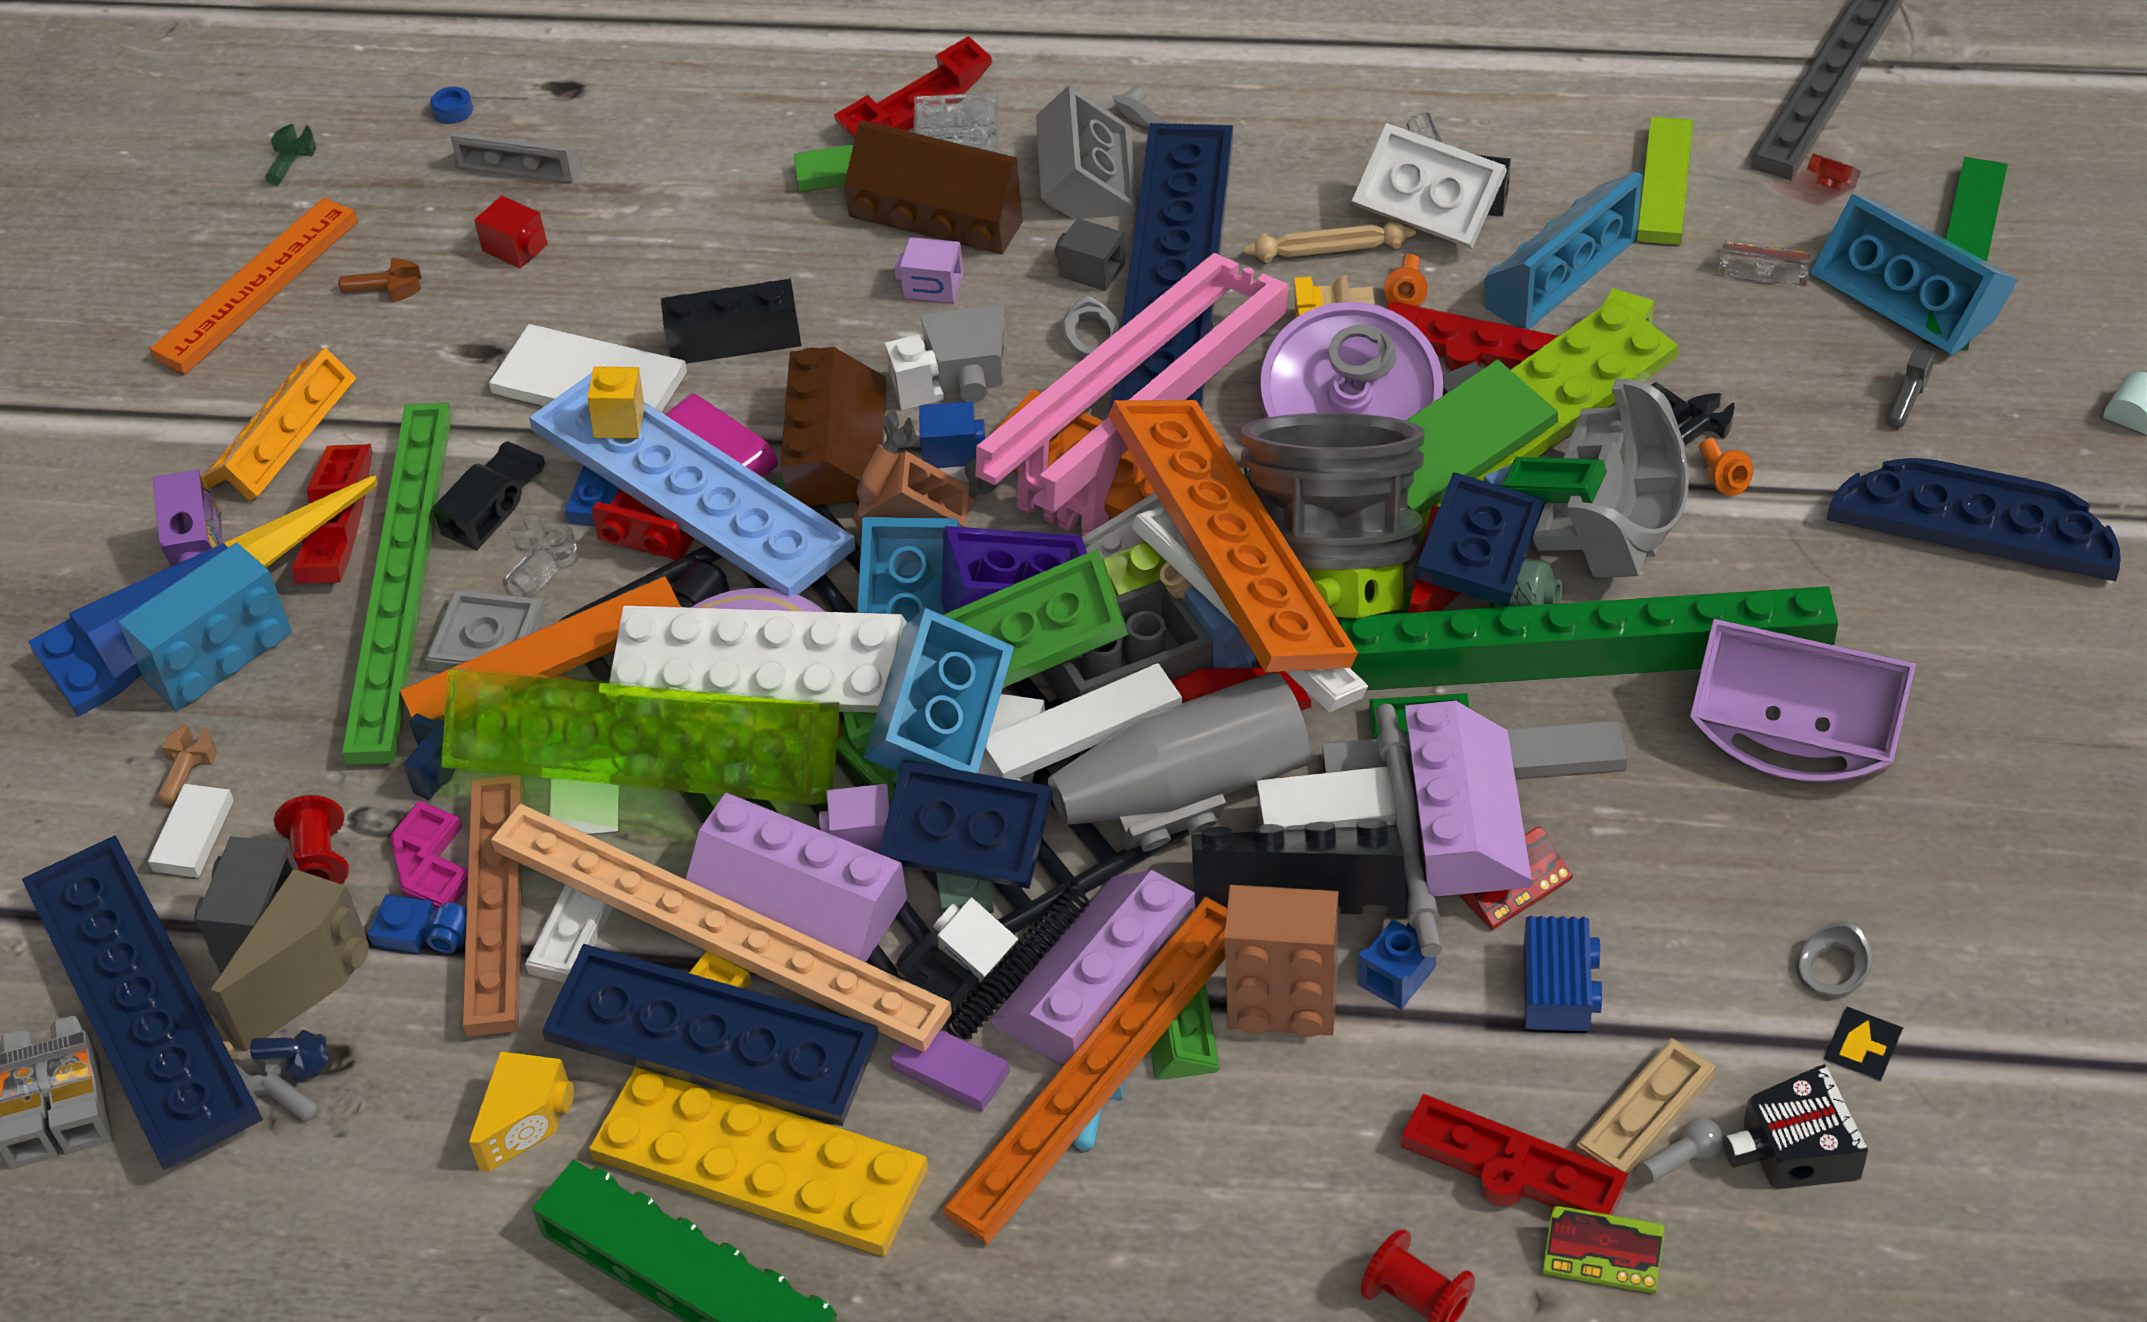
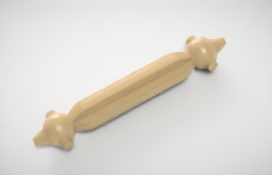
M1390 219L1383 228L1375 225L1291 233L1285 234L1276 240L1272 236L1262 233L1254 243L1244 247V254L1256 256L1259 260L1270 263L1277 254L1284 257H1297L1375 248L1382 243L1394 249H1399L1406 239L1416 235V229L1404 226L1402 223Z

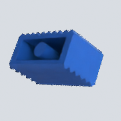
M1532 915L1526 917L1523 941L1525 1029L1590 1031L1592 1013H1601L1602 982L1591 981V969L1600 968V938L1590 937L1589 919L1585 916L1579 919L1575 916L1568 919L1564 916L1556 918L1553 915L1548 918L1542 915L1537 918Z

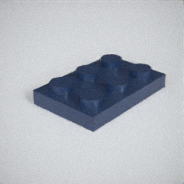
M1453 472L1418 562L1414 579L1508 607L1545 499Z
M902 760L878 854L901 862L902 866L1030 889L1053 795L1052 789L1047 785Z

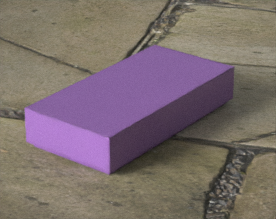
M942 1030L939 1031L925 1053L902 1043L891 1058L894 1070L982 1112L1010 1073L1009 1061Z

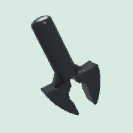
M1720 393L1706 394L1689 399V416L1692 419L1679 428L1685 446L1705 431H1712L1722 439H1725L1732 426L1735 404L1731 403L1720 413H1712L1720 406Z

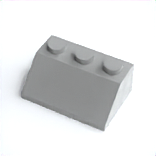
M1067 86L1036 115L1041 199L1051 209L1059 210L1072 219L1133 215L1138 211L1131 126L1071 86Z

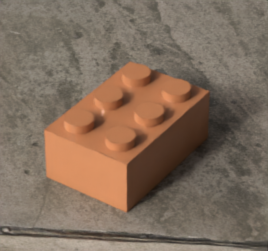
M1230 885L1224 937L1228 1029H1240L1254 1034L1270 1031L1295 1033L1302 1037L1317 1035L1333 1036L1338 975V891Z

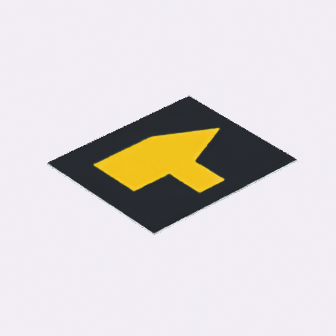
M1847 1006L1824 1060L1881 1081L1904 1027Z

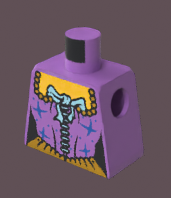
M199 469L153 477L159 542L171 566L222 544L221 510Z

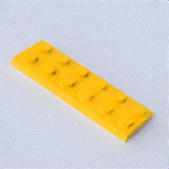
M638 1067L634 1068L589 1148L594 1161L882 1257L886 1256L929 1168L927 1156L773 1106Z

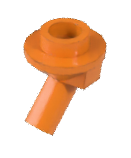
M1406 254L1403 258L1402 266L1396 268L1388 275L1384 284V293L1388 302L1394 301L1413 306H1419L1423 303L1427 296L1428 284L1425 276L1418 270L1421 259L1417 255Z
M1714 438L1706 439L1699 444L1698 448L1708 465L1707 480L1713 482L1719 492L1727 496H1736L1749 486L1753 476V465L1746 453L1740 450H1729L1722 453Z

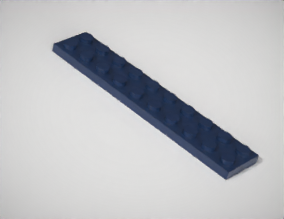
M1150 123L1122 327L1213 253L1220 255L1233 146V125ZM1215 303L1113 387L1110 410L1114 400H1129L1212 330ZM1206 382L1186 399L1196 400L1202 410Z

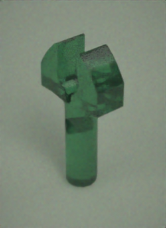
M293 123L282 127L274 133L271 142L274 151L279 152L266 174V180L269 184L274 186L280 185L297 156H313L317 147L308 125L305 126L299 138H296L297 134Z

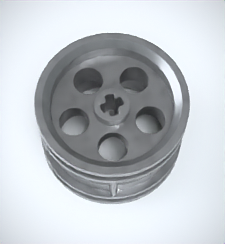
M1303 413L1263 418L1249 422L1241 428V441L1248 446L1241 452L1244 476L1303 568L1341 570L1382 567L1411 560L1421 553L1422 539L1417 533L1422 529V516L1407 507L1408 489L1414 482V471L1421 468L1424 464V454L1418 449L1424 444L1425 431L1422 427L1405 420L1376 415Z

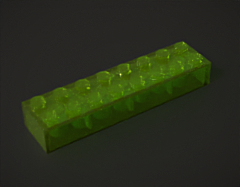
M448 669L441 767L713 795L729 793L742 798L802 804L828 802L827 790H833L840 702L485 669Z

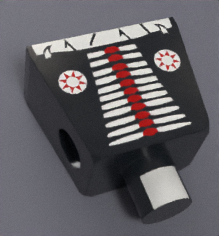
M1826 1064L1812 1068L1754 1094L1747 1102L1743 1123L1745 1130L1723 1137L1724 1151L1728 1162L1733 1168L1760 1162L1770 1185L1777 1189L1860 1180L1868 1154V1148Z

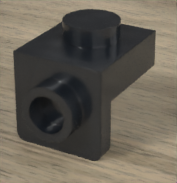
M930 932L920 943L912 941L903 950L896 962L898 978L950 1001L952 1014H956V1009L961 1008V1004L966 1002L967 997L972 996V991L977 990L979 985V978L939 949V939Z

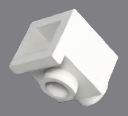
M919 334L885 342L890 381L901 410L944 400L943 391L937 378L939 376V369L934 351H925L924 342Z

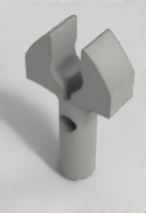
M253 1059L259 1067L266 1071V1077L262 1075H248L243 1068L235 1064L254 1102L262 1095H270L302 1121H309L316 1115L318 1110L317 1104L283 1079V1075L286 1073V1059Z

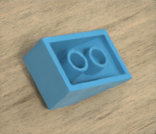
M863 517L857 613L902 614L907 623L924 608L944 615L945 611L941 602L943 533L945 526L961 527L958 519Z

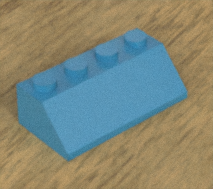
M1633 172L1598 185L1584 197L1575 200L1572 206L1556 220L1549 221L1544 229L1529 242L1522 243L1515 253L1502 264L1491 268L1484 281V308L1515 327L1530 329L1632 245L1637 237L1643 175Z
M1853 193L1809 272L1953 355L1969 343V339L1971 341L1996 320L2018 281L2017 278L1878 201ZM1929 310L1933 311L1942 334H1935L1925 328Z

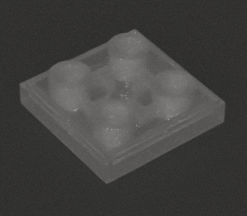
M997 93L914 97V133L998 153Z

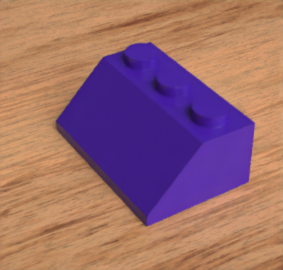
M945 526L943 533L941 595L945 614L1086 554L1087 550L1082 537L1079 535Z

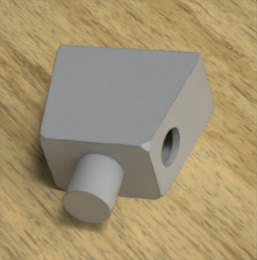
M1004 304L921 314L925 351H934L939 369V376L937 378L943 392L960 391V396L963 400L978 402L986 396V388L998 387L1004 383L1008 343Z

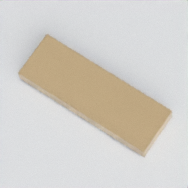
M1671 1038L1576 1144L1575 1153L1630 1174L1715 1077L1716 1066Z

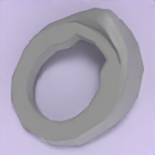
M1090 296L1080 298L1066 313L1062 321V336L1071 351L1081 358L1088 356L1097 347L1087 346L1078 339L1075 327L1079 321L1100 319L1109 330V338L1120 330L1115 315L1102 303Z
M1357 324L1339 331L1333 337L1327 352L1332 369L1340 376L1362 382L1374 381L1386 376L1394 367L1396 361V348L1393 340L1378 327L1366 324ZM1351 337H1366L1371 342L1378 343L1379 345L1377 359L1369 360L1364 365H1348L1340 359L1338 352L1342 343Z
M1841 921L1827 924L1814 932L1803 946L1799 971L1804 984L1820 996L1839 998L1850 995L1865 982L1873 963L1871 945L1861 929L1852 922ZM1833 946L1846 949L1854 955L1853 964L1855 970L1852 976L1840 985L1822 983L1816 979L1811 968L1813 961L1821 953L1828 952Z

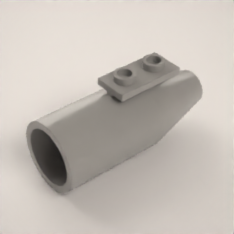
M1270 672L1132 721L1048 778V786L1051 787L1053 792L1052 801L1054 807L1065 825L1119 820L1125 835L1123 844L1126 851L1141 846L1143 851H1149L1171 840L1170 835L1188 829L1189 834L1200 833L1203 829L1216 825V818H1219L1226 804L1224 795L1257 784V780L1271 779L1307 766L1310 761L1309 737L1303 715L1292 690L1279 673Z

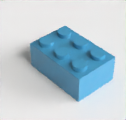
M237 542L118 621L145 683L176 712L193 700L198 699L209 689L231 674L239 671L247 663L293 633L270 571Z

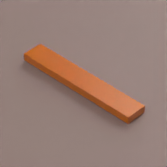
M666 576L408 686L400 690L411 717L417 713L431 720L441 719L449 723L615 651L623 606H681Z

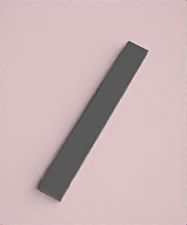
M1853 0L1755 152L1752 158V169L1788 180L1793 179L1904 0Z

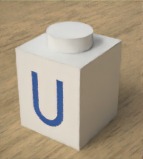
M972 897L961 909L953 903L933 925V928L939 932L936 936L939 939V949L979 978V984L1018 940L1014 934Z

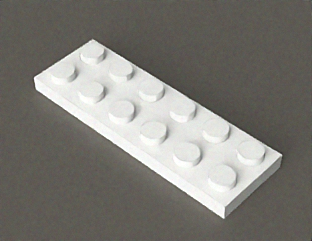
M623 606L607 696L613 703L792 710L826 708L833 711L877 713L901 632L907 622L902 614Z

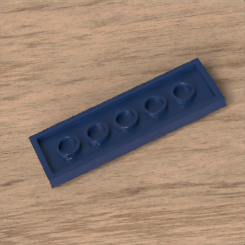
M584 943L542 1029L544 1040L547 1042L839 1126H843L879 1037L878 1026Z

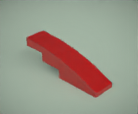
M371 444L327 445L306 489L309 504L368 478L372 458ZM365 495L302 540V546L292 565L295 584L341 582L358 531Z

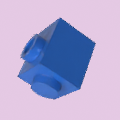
M973 401L919 405V432L923 461L936 468L966 466L970 460L976 458V446L986 439L984 419L975 420Z

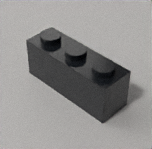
M791 279L661 298L663 327L669 355L672 358L684 360L686 364L802 346Z

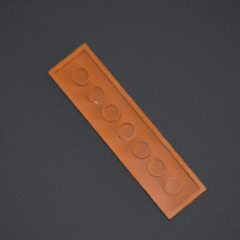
M1114 400L1108 416L1265 672L1351 668L1358 654L1357 650L1196 400Z

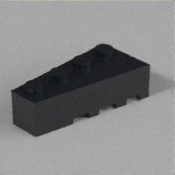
M1367 819L1357 822L1356 827L1336 828V825L1331 822H1312L1306 824L1305 829L1284 830V827L1281 825L1264 824L1254 827L1253 832L1232 833V829L1228 827H1209L1203 829L1201 834L1191 835L1195 909L1205 897L1228 909L1230 885L1338 891L1340 914H1362L1363 906L1387 905V915L1406 916L1404 854L1396 825H1387V822L1384 820Z

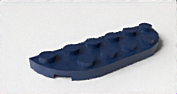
M1922 458L1895 459L1883 462L1881 469L1869 472L1861 477L1860 473L1857 472L1837 490L1832 498L1827 515V520L2115 582L2120 570V548L2114 531L2110 525L2104 527L2089 512L2091 505L2080 497L2048 483L1939 460Z

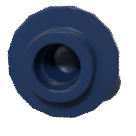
M305 1030L298 1033L294 1039L286 1037L253 1038L250 1044L252 1059H287L286 1072L292 1075L294 1081L300 1083L309 1076L312 1078L317 1077L329 1058V1050L325 1049L326 1037L322 1034H313Z

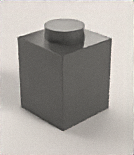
M1077 218L1069 230L1059 236L1056 243L1055 256L1059 259L1060 277L1107 291L1125 265L1123 232Z

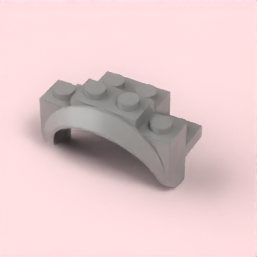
M1615 380L1612 392L1618 407L1582 409L1563 457L1602 459L1604 461L1607 473L1593 503L1582 502L1581 496H1571L1568 503H1545L1532 537L1538 551L1583 550L1593 577L1639 576L1645 557H1656L1660 544L1680 519L1687 501L1688 469L1684 452L1685 444L1671 404L1658 389L1637 380ZM1623 442H1624V464H1623L1621 455H1620V453H1619Z

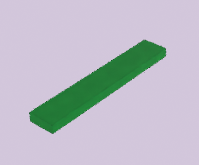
M1964 157L1946 240L1987 262L2008 163ZM1929 310L1925 328L1935 334H1942L1933 311ZM1923 338L1922 343L1932 344ZM1969 339V343H1967V344L1962 348V350H1968V349H1969L1970 339Z

